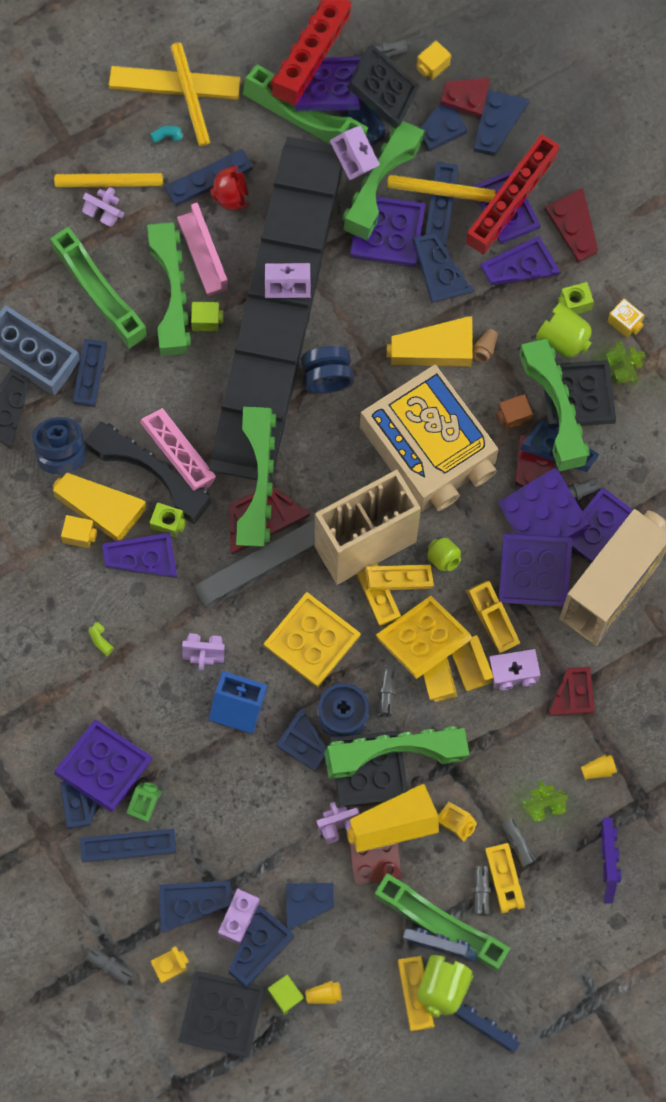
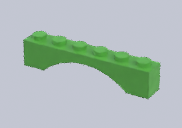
M258 64L245 79L244 96L332 145L331 139L357 126H361L365 136L367 134L368 127L350 117L331 116L319 111H296L294 105L272 96L273 86H271V81L275 74Z
M402 121L398 128H392L388 144L384 143L380 150L381 156L378 160L380 165L370 170L372 171L370 176L366 175L361 184V192L357 191L352 200L353 206L351 209L347 208L342 220L345 221V231L368 241L377 225L379 215L376 204V191L379 184L393 168L414 159L423 142L425 130Z
M174 222L147 225L150 254L163 267L171 285L169 308L158 326L160 355L187 354V346H191L190 332L185 333L184 326L189 325L188 312H183L182 307L187 302L186 293L181 291L180 284L185 283L184 273L179 271L178 264H182L181 250L177 251L176 244L180 243L179 230L174 229Z
M69 226L50 238L54 252L126 346L131 348L146 338V326L108 284Z
M548 339L521 344L520 358L526 375L537 381L546 390L557 410L559 433L554 442L552 452L558 470L564 471L585 466L587 456L590 455L587 443H583L582 427L580 423H576L575 407L569 403V390L567 385L562 383V370L560 365H556L554 347L549 345Z
M243 407L242 430L249 438L255 451L258 463V481L250 506L237 522V546L265 547L266 542H270V529L266 528L267 519H271L272 506L268 505V496H272L273 483L269 482V473L274 471V460L270 459V450H275V437H271V429L276 427V414H272L271 408Z
M450 726L438 732H435L434 729H427L421 731V734L412 735V732H404L398 734V737L389 738V735H382L370 741H367L366 738H359L353 740V743L344 744L343 741L332 742L324 751L329 779L352 776L369 760L392 752L419 753L433 758L441 764L465 761L470 755L465 729H457L456 726Z
M388 873L375 892L374 898L435 936L436 934H441L450 938L449 941L456 943L457 940H462L471 944L470 948L477 953L475 960L496 973L511 949L490 935L478 931L447 914L420 896L408 885Z

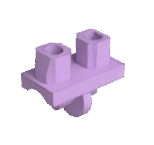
M111 187L106 192L99 189L97 195L102 197V201L87 193L83 196L86 202L82 212L94 218L99 207L104 209L105 211L100 221L110 227L114 225L118 217L122 219L125 214L109 205L110 202L116 205L119 202V198L114 196L115 189Z
M190 633L187 640L183 641L182 659L190 660V663H198L199 670L204 671L205 664L214 665V662L224 663L225 644L222 643L221 636H211L209 643L200 642L201 636Z
M335 802L330 803L331 810L323 812L324 818L317 820L320 836L323 835L328 844L339 840L337 830L346 828V831L350 830L349 820L359 815L357 808L347 811L346 807L337 808Z

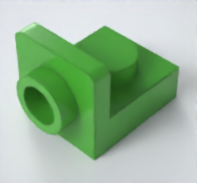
M140 783L135 789L127 814L149 822L162 791L158 790V787L152 783Z

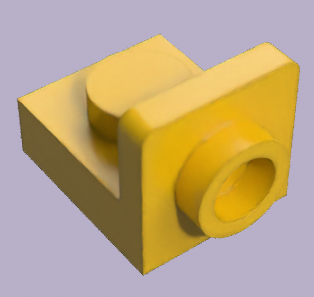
M449 801L438 816L439 825L456 834L463 842L468 836L472 835L477 825V822L470 813Z
M175 946L171 948V951L151 961L161 984L187 971L185 964L189 963L183 949L178 952Z

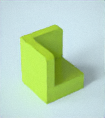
M288 975L268 988L269 994L284 1015L288 1013L290 1008L303 1000L302 994Z

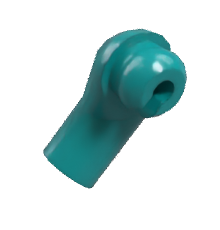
M164 125L149 134L154 143L167 136H171L175 142L183 138L181 128L178 126Z

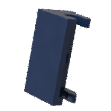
M362 100L360 110H345V113H343L344 117H350L368 127L366 138L370 146L385 139L384 125L375 112Z

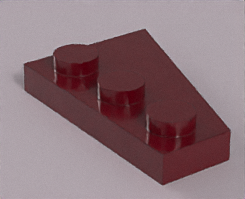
M583 188L545 207V212L578 263L597 254L598 248Z

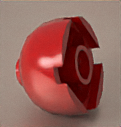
M238 166L221 170L213 181L214 188H211V196L225 210L236 211L249 207V202L245 203L244 195L249 196L247 184L243 173H237Z

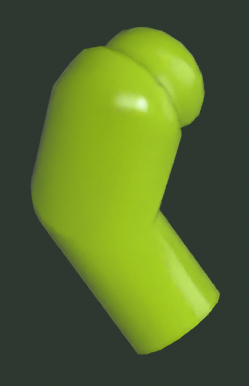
M95 622L92 627H89L88 632L94 645L105 656H108L114 650V647L100 635L104 632L105 628L99 622Z

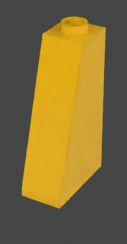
M465 317L392 336L391 344H387V357H391V365L433 366L436 364L437 366L471 367L472 317Z
M66 473L63 478L59 477L53 484L55 498L84 519L93 520L94 526L114 541H121L147 509L146 502L142 499L70 473Z
M425 784L419 785L350 819V830H347V837L350 844L354 843L356 851L362 852L439 833L438 814Z

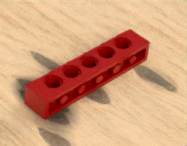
M321 0L319 2L317 13L311 15L307 29L301 31L299 42L293 44L289 58L283 60L279 74L273 76L271 86H273L272 96L296 106L350 18L352 2L348 0Z
M543 134L539 136L467 232V245L482 255L487 252L555 161L559 152V144Z

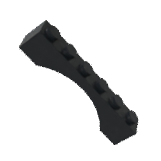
M100 421L84 441L86 449L103 461L127 462L140 466L152 473L168 490L175 508L183 510L184 518L195 525L211 504L209 493L202 487L193 491L181 474L178 475L172 471L173 468L167 462H159L154 458L155 455L146 448L142 450L136 446L137 443L131 437H124L119 434V430L110 423L106 425Z

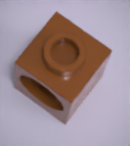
M524 394L500 402L496 415L499 423L504 424L505 429L509 430L531 422L533 413Z

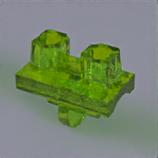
M621 340L615 342L616 347L607 351L606 356L610 365L620 361L624 364V367L614 371L618 383L630 380L632 384L638 382L637 374L632 364L635 363L637 369L643 367L641 360L646 356L644 351L637 352L633 346L628 349L631 354L628 356Z
M541 780L537 782L538 789L530 791L532 797L539 795L540 797L522 802L524 809L529 812L531 819L534 822L546 819L543 807L551 805L553 815L566 813L565 800H568V796L563 790L547 794L554 791L553 784L545 786Z

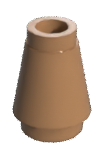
M486 329L472 347V357L475 360L486 363L492 359L498 333L492 329Z

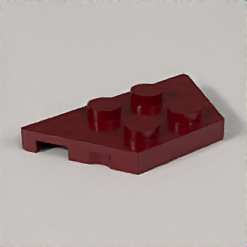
M273 487L272 496H268V505L272 506L271 519H267L266 528L270 529V536L310 517L308 510L302 509L292 499L282 495L279 490ZM255 492L230 504V552L232 555L249 547L236 545L237 522L247 511Z

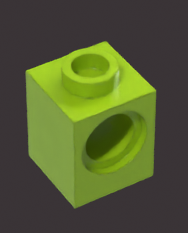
M587 282L563 288L558 298V304L562 302L576 314L591 311L594 304ZM570 298H578L580 302L573 303L570 301Z
M192 302V331H219V324H223L224 311L219 310V302Z
M157 503L150 521L151 530L162 534L170 533L171 537L177 538L178 533L183 532L186 524L183 510ZM168 517L175 519L174 523L170 525L164 524L163 521Z

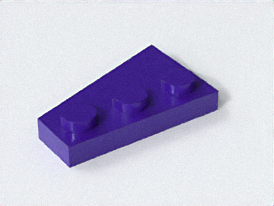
M539 236L481 263L480 266L490 285L560 275V270Z
M170 533L102 544L106 568L177 578Z
M603 818L601 826L602 860H606L603 863V882H607L605 894L603 895L604 903L614 902L617 883H621V869L616 867V862H619V848H615L614 841L618 839L617 827H613L612 818Z

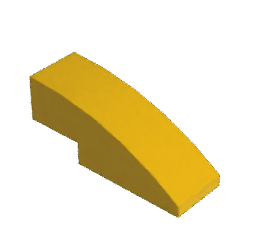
M484 581L465 590L480 621L499 653L520 644L504 606L498 600L490 581Z

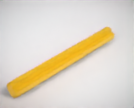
M182 43L172 44L171 50L199 146L208 145L210 140Z
M161 173L56 174L54 176L55 187L162 186L163 175Z
M389 175L387 180L388 188L489 203L496 194L495 190L396 175Z

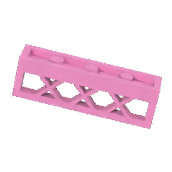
M198 203L191 205L192 212L181 215L177 219L208 297L228 290V283Z
M162 408L141 419V425L192 490L195 491L200 487L205 490L209 489L216 478L215 474L209 470L208 465Z

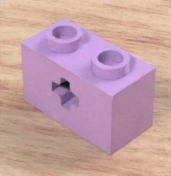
M361 126L343 132L330 140L349 180L361 176L380 165Z
M310 263L265 264V298H310Z
M535 649L489 657L488 664L494 677L492 681L493 689L499 688L500 691H504L520 684L523 687L533 686L540 679L541 675ZM512 667L519 671L518 675H514V672L511 671Z
M237 889L218 931L219 937L240 946L255 915V911L260 904V899Z

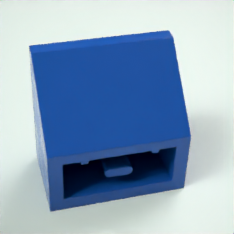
M222 671L209 721L253 735L267 694V685Z

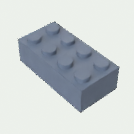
M5 305L0 311V362L55 396L80 363L79 353Z

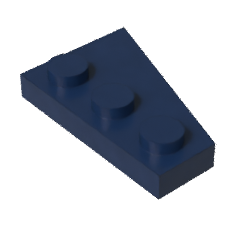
M488 90L473 152L495 156L508 137L512 127L517 123L520 115L528 106L530 99Z
M436 233L413 239L431 303L474 292L472 286L462 276L463 273L459 267L457 268L450 258V254Z
M541 420L522 444L520 450L555 461L552 451L559 430L557 428H548V423ZM589 448L590 455L587 456L585 466L576 467L575 469L588 472L596 462L599 454Z
M218 881L159 885L161 934L230 907L232 902L231 882Z
M258 905L228 973L247 989L291 942L294 934Z

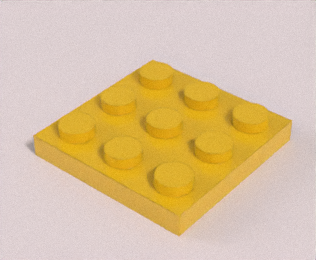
M306 592L263 645L318 688L358 640L361 633Z
M432 596L426 598L376 634L378 641L416 679L472 639L470 633Z

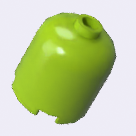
M560 302L553 309L554 315L550 322L545 320L539 329L536 339H548L549 345L553 346L557 353L566 358H573L580 352L585 354L592 344L589 341L592 335L591 326Z
M439 955L430 956L417 992L418 1000L426 1008V1013L434 1017L451 1015L458 1011L474 976L472 975L473 971L457 961L453 965L444 962L445 957Z

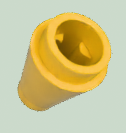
M603 755L581 766L585 780L612 777V774L617 773L612 755Z
M329 981L307 989V1003L336 1004L338 1001H342L339 982L333 983V981Z

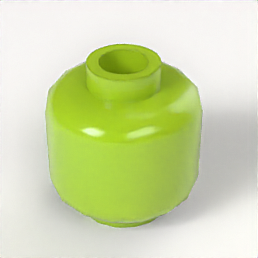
M435 539L429 544L427 558L440 571H452L460 564L461 550L450 539Z

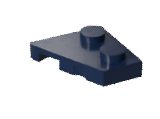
M442 105L436 107L420 128L425 130L423 143L429 152L467 133V128L457 111Z
M300 709L276 744V747L316 772L325 758L324 751L326 746L319 738L305 711Z
M65 781L60 782L67 830L91 826L98 803Z
M334 883L286 884L287 929L291 931L302 923L308 922L316 918V916L333 909Z

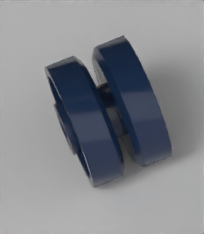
M320 347L306 352L301 357L302 370L306 373L304 375L305 388L310 393H334L344 390L354 383L353 371L349 367L351 364L350 353L345 347Z
M67 417L51 418L40 423L34 429L32 435L38 466L43 471L51 474H65L74 471L84 463L86 450L80 425L75 420Z
M339 683L327 688L321 695L318 704V720L323 731L330 737L359 735L366 728L369 718V702L364 692L357 686L348 683ZM341 710H346V714H341Z

